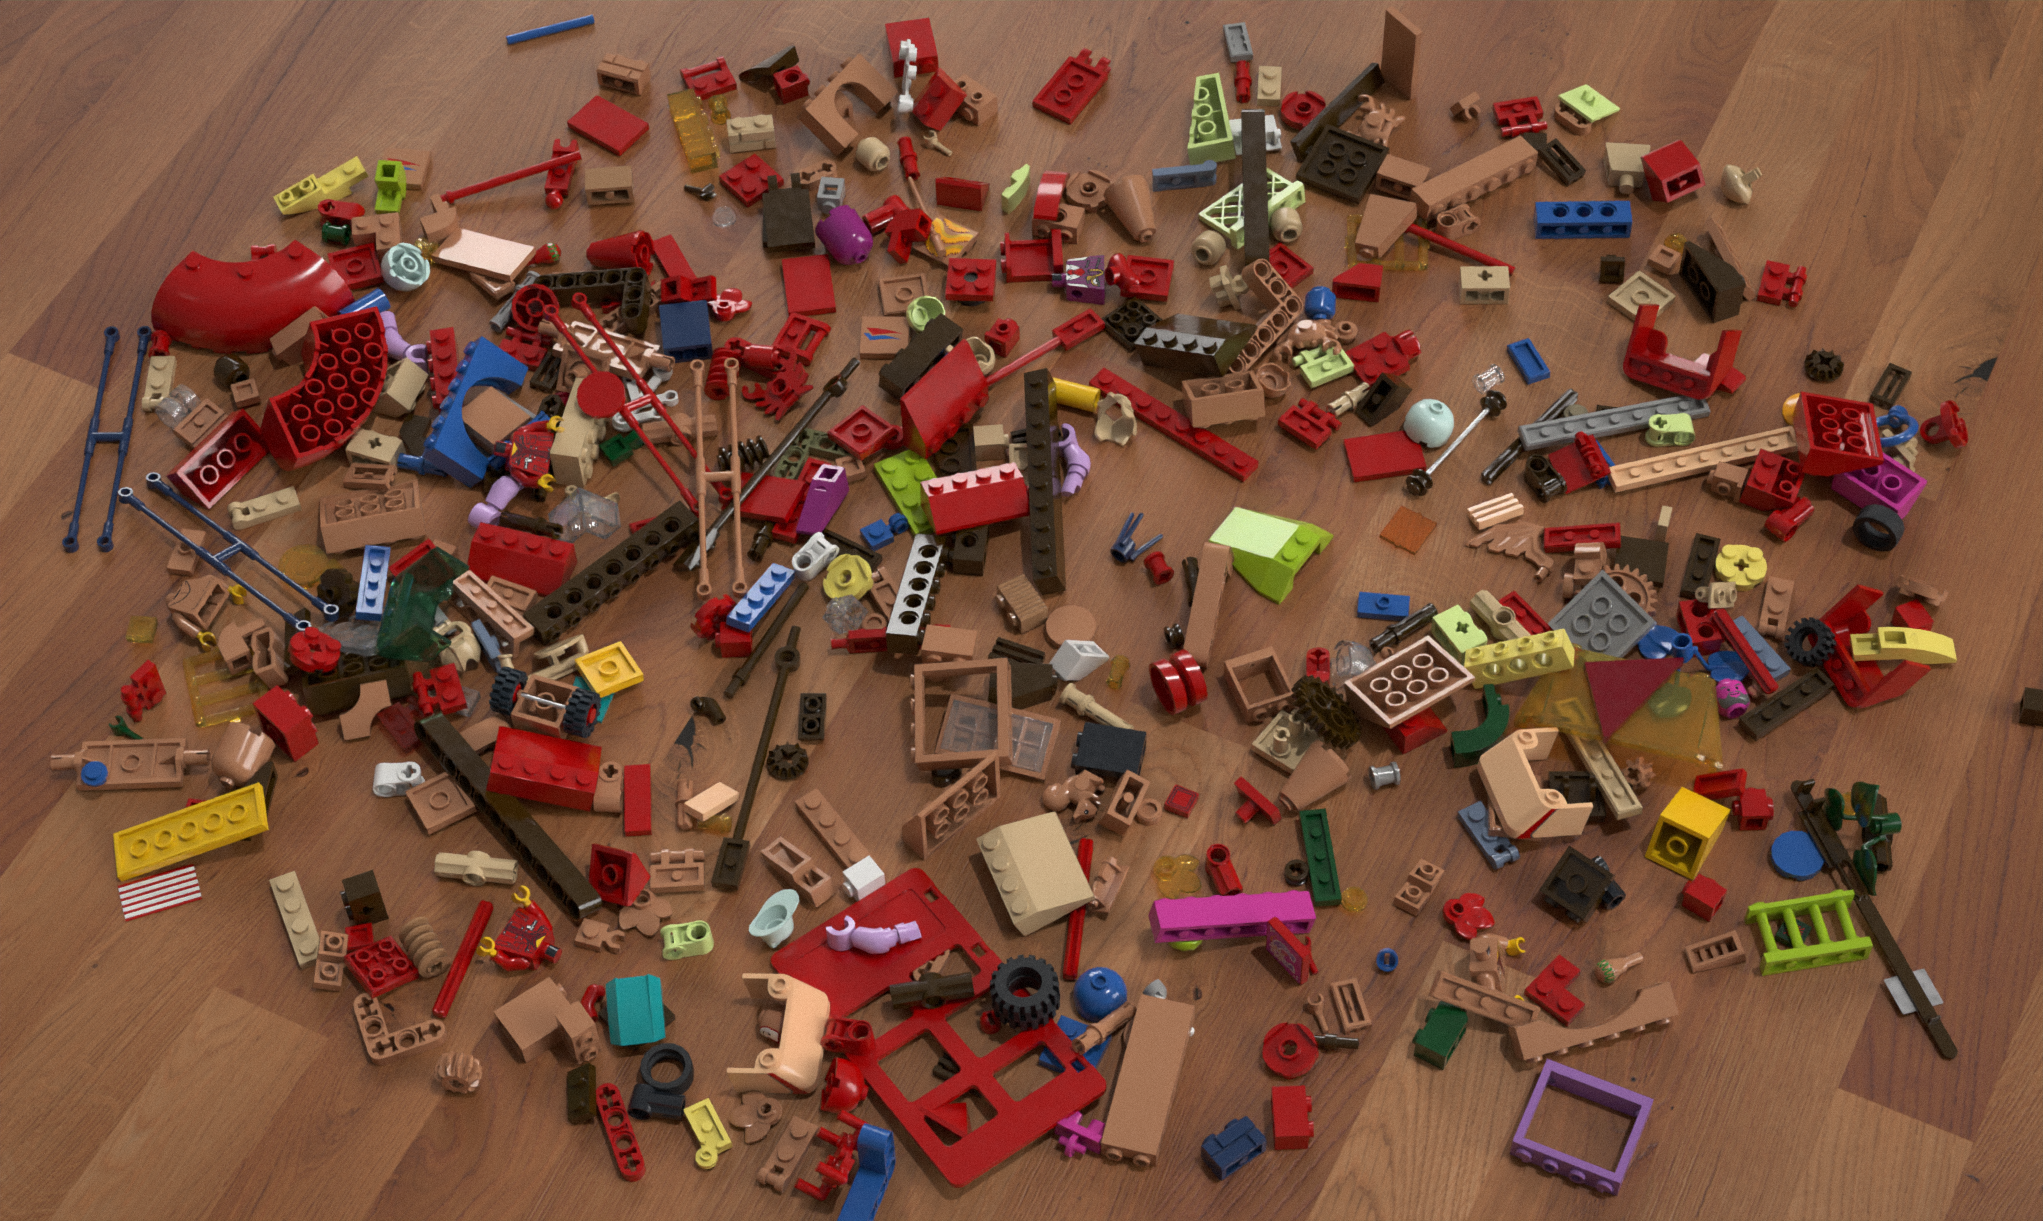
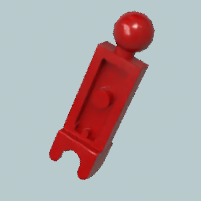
M555 139L551 159L579 151L577 140H572L568 147L560 146V139ZM577 161L548 170L544 189L545 194H547L545 203L550 209H559L563 204L562 195L568 196Z

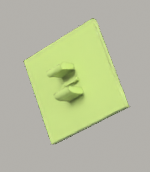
M1587 84L1560 94L1557 97L1590 122L1620 110L1618 106Z

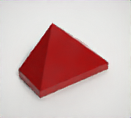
M966 1102L947 1104L934 1110L927 1106H922L919 1110L925 1113L928 1119L961 1139L972 1132Z

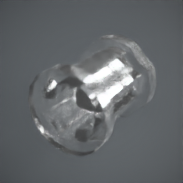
M1491 364L1488 370L1482 374L1474 375L1472 381L1479 393L1486 394L1494 385L1502 384L1505 381V376L1499 366Z

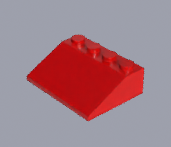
M963 339L900 398L903 444L924 459L938 452L941 445L948 438H952L957 430L964 423L969 422L973 414L979 408H983L989 400L988 383L967 340Z
M1800 392L1792 416L1801 472L1813 476H1830L1883 465V452L1872 403Z
M499 726L486 791L590 812L596 790L602 747Z

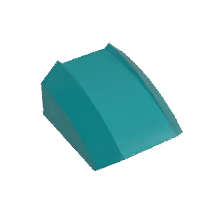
M647 974L645 976L614 978L605 984L611 1044L625 1046L651 1043L666 1038L663 989L659 977Z

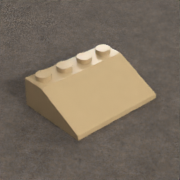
M1055 811L999 826L976 839L1013 924L1024 936L1095 899Z

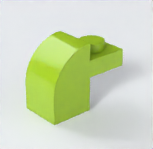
M378 160L374 180L378 187L375 212L376 214L399 212L400 215L402 200H405L406 174L401 161Z

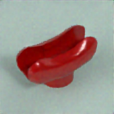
M1116 253L1111 256L1108 267H1106L1104 272L1107 284L1110 286L1117 285L1123 292L1128 294L1136 293L1138 291L1136 285L1141 282L1140 277L1129 267L1123 254Z

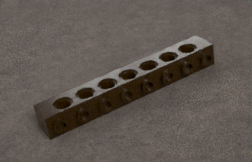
M680 500L523 613V618L534 627L533 636L543 646L559 639L562 633L570 627L577 626L589 613L596 612L603 603L610 598H615L626 586L637 582L641 575L648 570L656 568L663 559L675 554L688 541H693L699 534V518ZM656 544L657 546L650 547L649 545Z

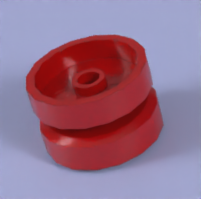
M1183 649L1170 655L1169 661L1162 658L1149 665V675L1153 689L1163 708L1170 715L1173 716L1186 710L1187 703L1195 706L1207 700L1208 692L1203 674L1197 662L1187 650Z

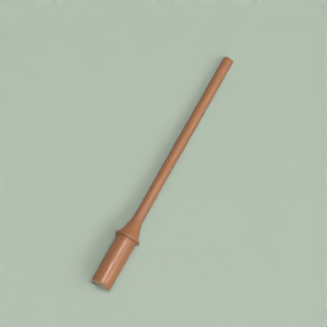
M908 177L920 209L927 214L912 177ZM931 225V236L929 239L933 243L937 255L943 257L946 255V250L942 243L941 235Z

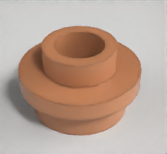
M1341 321L1334 326L1336 328L1334 333L1338 335L1340 343H1350L1357 336V326L1350 321Z

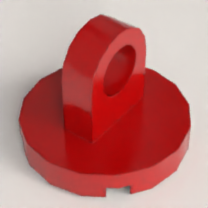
M1951 399L1940 404L1941 415L1929 418L1922 423L1920 435L1926 442L1937 444L1950 440L1956 449L1967 445L1966 443H1968L1969 438L1966 423L1963 418H1959L1957 415L1960 409L1956 402ZM1932 427H1939L1935 435L1928 436V432Z

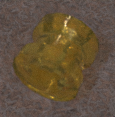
M423 237L418 238L413 246L420 249L422 252L420 255L424 261L427 259L429 265H433L435 262H433L431 255L440 245L436 242L429 243Z

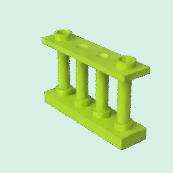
M1838 889L1828 894L1771 903L1757 902L1748 906L1744 918L1745 924L1758 923L1767 951L1763 953L1759 966L1762 976L1868 959L1873 947L1870 936L1860 938L1856 935L1847 909L1851 907L1855 895L1854 890L1844 891ZM1837 911L1846 940L1837 942L1830 940L1821 912ZM1810 914L1820 944L1804 945L1795 916ZM1784 918L1793 949H1777L1769 920Z

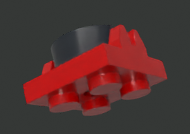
M949 258L945 292L946 300H957L962 305L970 307L978 306L985 301L993 302L996 289V259Z

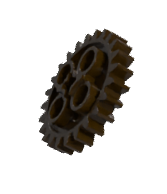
M1305 675L1293 685L1291 697L1296 700L1293 702V705L1299 708L1297 713L1303 715L1304 719L1302 721L1309 723V729L1311 731L1315 730L1318 738L1324 737L1326 744L1331 742L1334 748L1338 746L1341 750L1344 748L1349 749L1360 740L1359 737L1362 735L1360 730L1362 727L1357 724L1360 720L1354 716L1356 712L1348 707L1350 703L1343 700V694L1338 695L1336 693L1335 687L1330 688L1327 681L1323 683L1320 677L1315 679L1313 675L1309 677Z

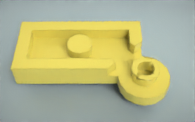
M709 1098L683 1109L684 1115L701 1146L696 1153L695 1159L697 1165L703 1169L714 1167L718 1162L717 1154L732 1148V1142Z

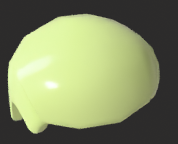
M922 296L909 304L906 318L909 326L916 332H922L926 323L931 318L935 319L940 313L945 315L943 304L936 297Z

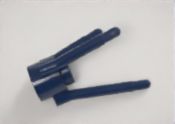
M1131 512L1116 542L1111 547V555L1119 562L1125 563L1128 559L1134 562L1138 555L1163 538V534H1159L1135 551L1134 547L1136 544L1130 537L1143 518V513H1139L1130 528L1134 513Z

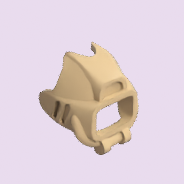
M1109 392L1105 399L1097 402L1099 409L1095 436L1099 441L1108 440L1119 445H1125L1130 436L1133 435L1135 437L1137 433V422L1133 414V408L1126 396ZM1118 402L1121 405L1122 416L1116 421H1112L1105 411Z
M447 619L439 627L432 628L434 634L430 639V647L434 651L439 667L455 663L456 670L465 672L468 659L471 658L479 662L481 646L476 637L471 633V628L468 624L461 621L451 622ZM453 629L461 632V634L445 644L439 641V638Z

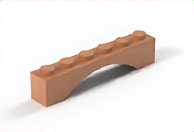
M1658 982L1635 989L1629 1000L1617 1012L1591 1026L1562 1028L1542 1020L1533 1019L1509 1026L1508 1031L1516 1059L1526 1060L1528 1064L1543 1060L1542 1055L1552 1052L1553 1056L1567 1053L1570 1046L1578 1045V1048L1591 1046L1594 1044V1039L1603 1037L1604 1041L1620 1037L1619 1032L1629 1029L1630 1033L1646 1029L1645 1024L1654 1022L1655 1025L1671 1022L1670 1017L1679 1013L1670 982Z

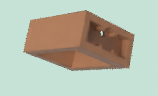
M1272 646L1224 661V678L1246 724L1262 721L1267 717L1278 714L1281 710L1289 712L1295 709V705H1293L1295 700L1291 697L1293 694L1291 691L1292 686ZM1270 671L1281 695L1249 705L1238 680Z

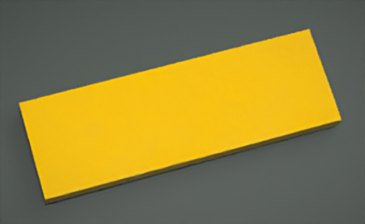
M258 782L113 833L117 878L122 882L269 830L263 786Z

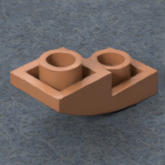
M498 714L460 732V735L479 754L488 747L495 749L499 726L511 727L505 715Z
M1420 859L1409 873L1407 882L1395 896L1393 904L1417 916L1434 892L1445 870Z
M321 930L312 988L340 991L348 934Z

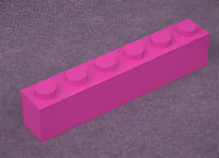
M1297 890L1284 893L1264 892L1252 895L1245 893L1235 896L1213 895L1204 898L1191 896L1184 899L1171 900L1162 898L1153 902L1148 914L1155 943L1267 936V921L1274 916L1293 934L1310 933L1316 920L1309 891L1299 892Z

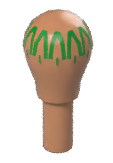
M1636 952L1625 958L1600 960L1595 966V976L1603 983H1611L1624 973L1627 968L1643 962V956L1640 952Z

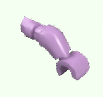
M390 311L381 312L380 315L386 331V344H388L387 356L399 361L407 357L428 373L427 363L424 361L429 357L427 345L417 344L411 346L398 333L394 313Z
M1065 423L1061 426L1064 441L1059 442V456L1065 458L1068 472L1061 489V496L1069 497L1074 492L1080 491L1084 478L1090 472L1091 462L1089 456L1078 446L1074 428Z
M511 475L502 476L492 485L485 500L488 504L478 503L471 510L468 517L469 524L475 528H478L480 522L498 526L499 517L501 516V512L498 510L502 511L509 501L517 495L518 491L525 487L519 484Z
M846 915L844 930L838 931L833 929L832 926L826 927L828 945L836 951H846L854 946L870 954H882L888 952L889 948L896 946V942L903 944L922 937L916 921L894 925L892 930L890 927L885 929L881 927L876 929L858 927L855 929L854 920Z

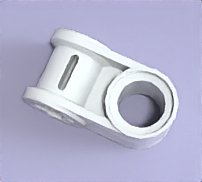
M821 532L815 533L792 558V565L798 578L803 581L815 578L827 564L836 558L839 553V547L831 545L824 539V535ZM810 563L807 568H800L802 564Z
M415 762L380 763L376 765L373 782L374 794L380 797L406 795L405 791L411 789L410 783L412 787H415L425 782V779L421 776L420 766Z

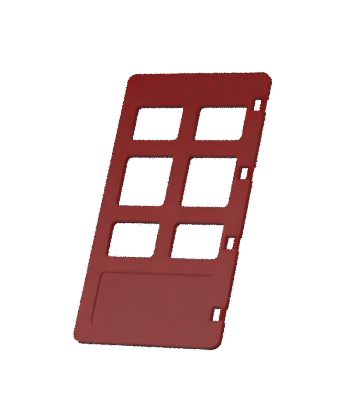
M911 868L775 952L771 957V964L777 974L789 975L824 992L830 1002L829 1016H840L843 1018L890 990V985L912 982L910 977L913 975L914 970L929 961L934 962L939 955H945V951L948 949L950 952L954 948H961L981 972L972 978L975 996L949 1000L943 1006L936 1009H928L923 1007V1005L908 1007L912 1011L913 1016L875 1039L876 1048L871 1054L860 1056L843 1053L847 1060L854 1062L862 1070L865 1082L949 1185L954 1188H962L1057 1126V1123L1064 1118H1069L1101 1097L1106 1092L1107 1087L1102 1075L1083 1055L1074 1051L1072 1041L1052 1018H1048L1049 1023L1045 1026L1039 1024L1038 1029L1033 1030L1032 1027H1028L1027 1031H1022L984 1057L979 1058L975 1056L948 1024L946 1018L990 991L993 971H998L997 966L1002 960L986 945L982 937L948 898L939 891L928 875L920 868ZM930 891L938 898L932 903L925 896ZM846 915L854 920L855 929L858 927L873 929L890 927L892 930L894 925L916 921L922 937L903 944L896 942V946L889 948L888 952L882 954H870L854 946L846 951H836L828 945L826 927L832 926L835 930H844ZM977 946L985 953L980 958L972 951ZM1026 988L1018 989L1013 993V995L1018 997L1032 996ZM928 1032L959 1067L960 1072L922 1097L910 1102L877 1063L922 1033ZM1038 1045L1046 1046L1065 1068V1071L1022 1100L1014 1101L993 1075ZM1076 1060L1085 1068L1079 1073L1071 1065ZM970 1089H977L996 1111L997 1116L953 1145L945 1146L925 1122L927 1116L919 1111L920 1108L927 1106L934 1110L946 1106Z

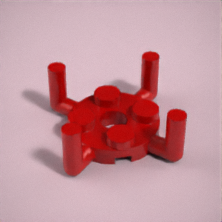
M843 1109L839 1111L836 1119L856 1129L853 1134L842 1132L838 1136L823 1127H820L816 1133V1137L837 1147L833 1156L829 1154L824 1163L819 1161L815 1167V1172L823 1175L821 1179L822 1185L818 1188L801 1178H798L794 1185L795 1189L818 1201L826 1200L831 1190L836 1189V1185L840 1186L847 1183L848 1174L855 1162L852 1159V1153L854 1150L858 1152L857 1141L864 1123H867Z

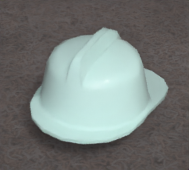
M785 889L772 895L749 925L750 934L761 937L771 948H776L781 941L788 938L794 929L792 915L799 903L797 892L792 889Z

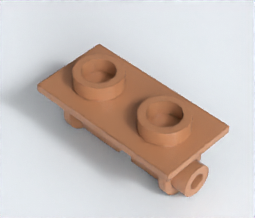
M1107 857V860H1103L1102 867L1098 873L1101 881H1095L1091 890L1095 899L1087 903L1089 906L1088 911L1110 913L1130 868L1129 866L1117 865V860L1113 857Z

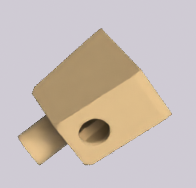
M1606 142L1603 162L1608 184L1610 186H1619V190L1623 194L1632 193L1634 187H1642L1645 172L1640 157L1650 152V145Z

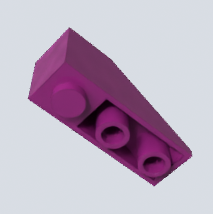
M821 465L811 481L796 528L797 533L811 536L817 532L822 533L849 492L845 467Z

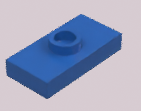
M1359 592L1357 617L1402 621L1409 615L1410 596Z

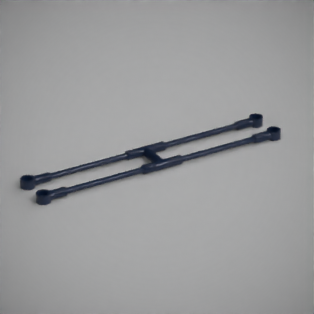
M110 326L104 330L106 338L104 347L105 357L93 418L90 419L84 448L85 458L72 522L69 524L68 534L62 540L63 547L68 553H74L79 549L77 540L79 531L78 521L90 460L94 455L96 442H119V457L107 520L103 526L102 536L97 539V545L101 552H110L114 547L111 539L114 527L113 517L124 459L127 456L134 422L132 417L143 359L147 353L148 342L151 341L152 331L148 326H142L137 330L139 338L138 358L127 415L124 418L121 432H98L100 424L99 414L110 358L114 352L115 342L120 339V334L116 327Z
M152 472L146 475L147 487L157 489L165 496H170L221 534L223 539L230 543L231 546L213 555L202 546L196 545L148 509L145 503L133 495L131 488L123 487L118 490L120 503L130 504L136 510L145 513L193 549L197 556L224 576L230 577L282 616L286 623L296 629V633L311 627V623L306 620H299L293 614L285 612L233 573L231 568L223 563V561L242 552L251 560H256L311 601L314 607L324 613L326 621L334 622L339 619V607L337 605H328L319 597H314L259 556L256 550L230 531L224 530L173 492L170 486L161 481L159 473Z

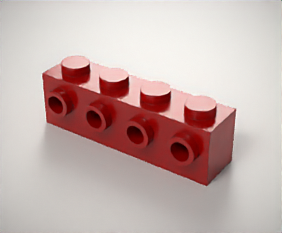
M454 327L429 330L430 340L426 341L428 355L432 354V358L428 359L430 373H434V377H430L431 389L436 391V395H432L434 410L438 409L439 414L441 413L440 405L450 392L448 386L456 378V367L460 363Z

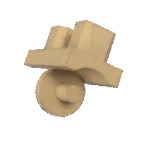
M1227 265L1221 266V274L1209 278L1213 293H1216L1218 304L1220 307L1232 304L1234 310L1242 309L1237 296L1240 294L1245 295L1250 288L1243 281L1242 275H1236L1233 279Z
M1888 428L1882 432V438L1895 436ZM1915 437L1902 444L1882 448L1883 453L1886 455L1890 454L1894 460L1915 472L1913 464L1916 461L1915 456L1918 454V451L1915 449L1918 441Z

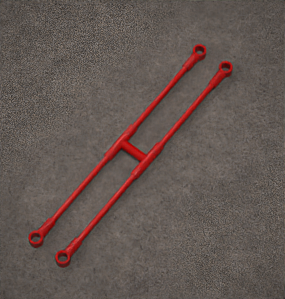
M579 292L575 293L571 301L572 307L580 310L589 322L591 321L636 381L637 387L644 395L624 404L621 411H619L620 415L629 427L635 430L679 489L680 495L690 507V511L699 518V511L694 509H699L698 500L694 498L688 488L683 486L639 427V422L631 412L651 404L659 416L664 418L694 460L697 458V452L667 414V409L646 381L640 378L597 321L596 315L586 303V295ZM552 304L546 305L543 310V318L546 321L552 322L558 332L564 335L591 373L598 372L567 331V326L558 316V308ZM705 464V470H706V472H711L710 469H709V468L707 467V465ZM721 481L710 482L719 494L718 501L723 505H728L733 500L731 489L726 488Z

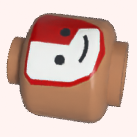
M775 1003L771 1006L767 1005L761 1011L757 1023L763 1036L780 1044L786 1007Z

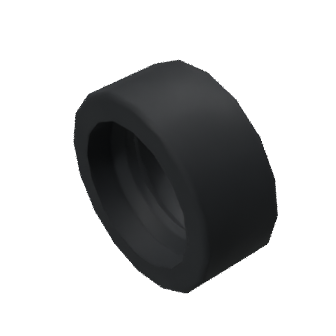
M1877 504L1866 505L1862 508L1852 526L1854 535L1862 544L1881 552L1891 551L1895 548L1905 530L1904 523L1897 513L1890 508ZM1869 522L1882 526L1889 534L1877 531Z
M674 1043L659 1044L647 1051L641 1060L640 1073L643 1084L651 1085L657 1091L682 1095L690 1088L694 1080V1068L691 1057L682 1046ZM674 1059L682 1063L683 1073L674 1081L661 1083L655 1081L651 1076L653 1066L660 1061Z

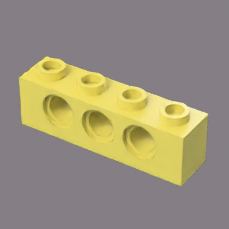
M1559 629L1467 649L1464 668L1475 676V681L1472 684L1477 689L1482 688L1485 684L1496 685L1572 669L1575 650L1565 629Z

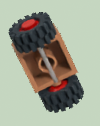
M506 666L498 671V676H495L494 679L495 683L491 687L493 690L489 695L491 697L489 700L490 709L494 712L511 716L514 729L566 739L568 733L587 738L593 732L594 724L596 725L598 722L597 716L600 715V694L532 674L528 680L526 672Z

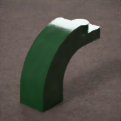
M1494 684L1483 685L1481 700L1486 720L1477 728L1451 732L1449 747L1454 768L1478 764L1482 754L1506 737L1510 713L1509 704L1502 705L1500 693L1496 694Z

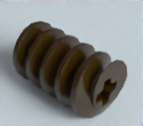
M760 435L756 436L755 443L751 438H748L746 446L742 441H738L741 472H745L746 464H748L751 470H754V462L757 461L761 466L764 463V459L770 456L767 445ZM731 444L728 445L727 452L723 447L718 448L717 461L720 471H730Z

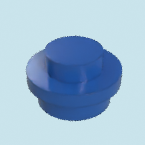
M99 761L87 763L81 771L83 782L92 787L101 786L108 777L106 766Z

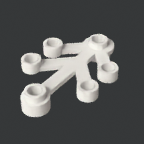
M910 39L901 41L899 59L905 60L902 80L903 95H899L898 113L907 114L913 110V98H911L909 90L911 89V79H916L917 67L909 65V61L916 62L917 48H915V44H911Z
M653 367L654 375L647 383L653 392L662 381L670 379L673 369H671V372H667L666 370ZM623 377V384L628 389L631 401L644 396L642 392L639 393L635 380L627 382L632 379ZM668 390L663 394L656 395L662 404L665 403V405L670 407L677 405L679 402L678 394L674 390ZM651 404L631 412L639 423L649 420L653 422L664 421L663 417L655 416L658 413L654 408L651 411L638 413L642 408L651 407ZM619 412L613 416L612 425L614 429L620 432L632 430Z

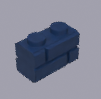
M1244 1116L1240 1120L1235 1118L1228 1122L1224 1131L1217 1136L1211 1134L1204 1139L1201 1146V1158L1212 1169V1172L1218 1179L1222 1181L1266 1151L1267 1140L1248 1116Z

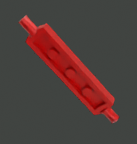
M934 624L935 626L951 627L950 624ZM887 627L882 629L849 630L846 638L831 639L832 650L847 648L850 654L887 651Z

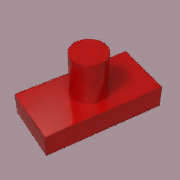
M1242 776L1234 782L1238 794L1246 800L1235 812V815L1243 823L1246 824L1258 811L1274 826L1282 819L1279 809Z

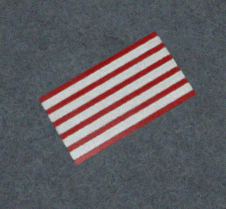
M194 864L118 886L126 922L202 899Z

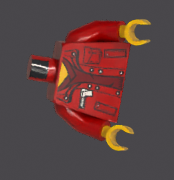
M553 416L550 420L533 422L513 432L509 443L495 442L493 455L507 458L505 470L509 471L510 475L523 487L537 489L543 487L549 493L554 490L551 486L547 485L550 481L556 482L554 477L548 474L550 450L554 433H551V431L564 432L565 428H556L557 422L564 421L563 418Z
M520 886L518 889L523 893V899L519 898L516 893L511 895V899L516 904H523L524 907L517 908L495 942L490 937H484L480 940L487 949L482 946L476 948V953L479 956L485 957L489 955L491 961L509 972L526 969L537 970L544 959L555 964L562 954V949L554 946L553 926L546 914L534 900L528 899L530 897L529 889L526 886Z

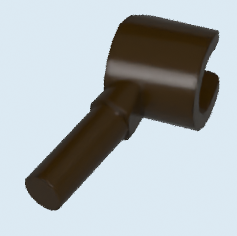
M708 183L703 188L688 184L684 186V190L699 194L704 201H709L717 195L712 192L715 187L711 183Z

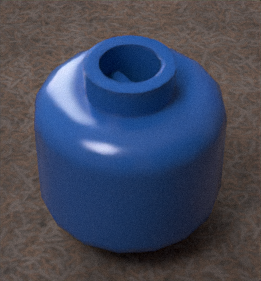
M1317 286L1307 292L1305 295L1304 312L1309 319L1319 320L1334 317L1336 297L1329 288Z

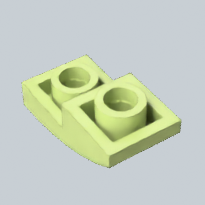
M1025 164L1010 176L1011 187H1007L1001 194L1002 210L1007 214H1010L1020 204L1027 193L1030 184V166L1028 164Z

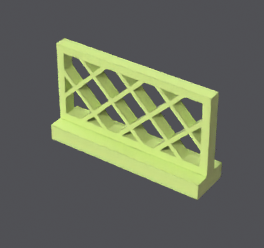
M1267 168V177L1272 180V182H1267V189H1272V193H1267L1268 225L1270 227V217L1276 210L1284 207L1296 209L1306 201L1303 183L1298 180L1291 183ZM1243 183L1198 214L1201 221L1230 238L1231 245L1236 249L1244 245V216H1241V212H1243ZM1276 188H1285L1281 192H1275ZM1239 201L1238 205L1225 206L1229 202ZM1238 212V216L1225 217V213ZM1222 213L1221 217H1210L1212 214ZM1232 223H1235L1234 225H1232V226L1229 227V228H1227L1226 226H1224V224H1232Z

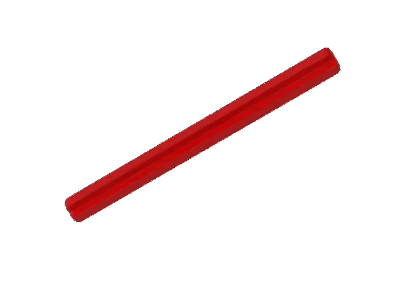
M1081 838L1079 840L1077 859L1089 883L1094 845L1092 839ZM1086 904L1070 912L1063 966V978L1065 980L1073 981L1077 979Z

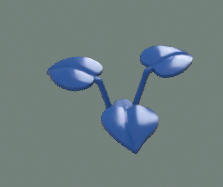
M1655 625L1638 642L1639 651L1646 659L1665 658L1668 654L1673 658L1683 657V663H1687L1694 654L1705 670L1711 671V677L1717 683L1723 679L1742 681L1749 673L1746 665L1734 651L1715 652L1708 657L1707 664L1698 652V647L1693 646L1692 638L1688 634L1678 633L1667 626ZM1680 669L1675 671L1673 687L1665 684L1647 702L1650 711L1656 718H1677L1684 714L1691 705V693L1689 690L1678 688Z

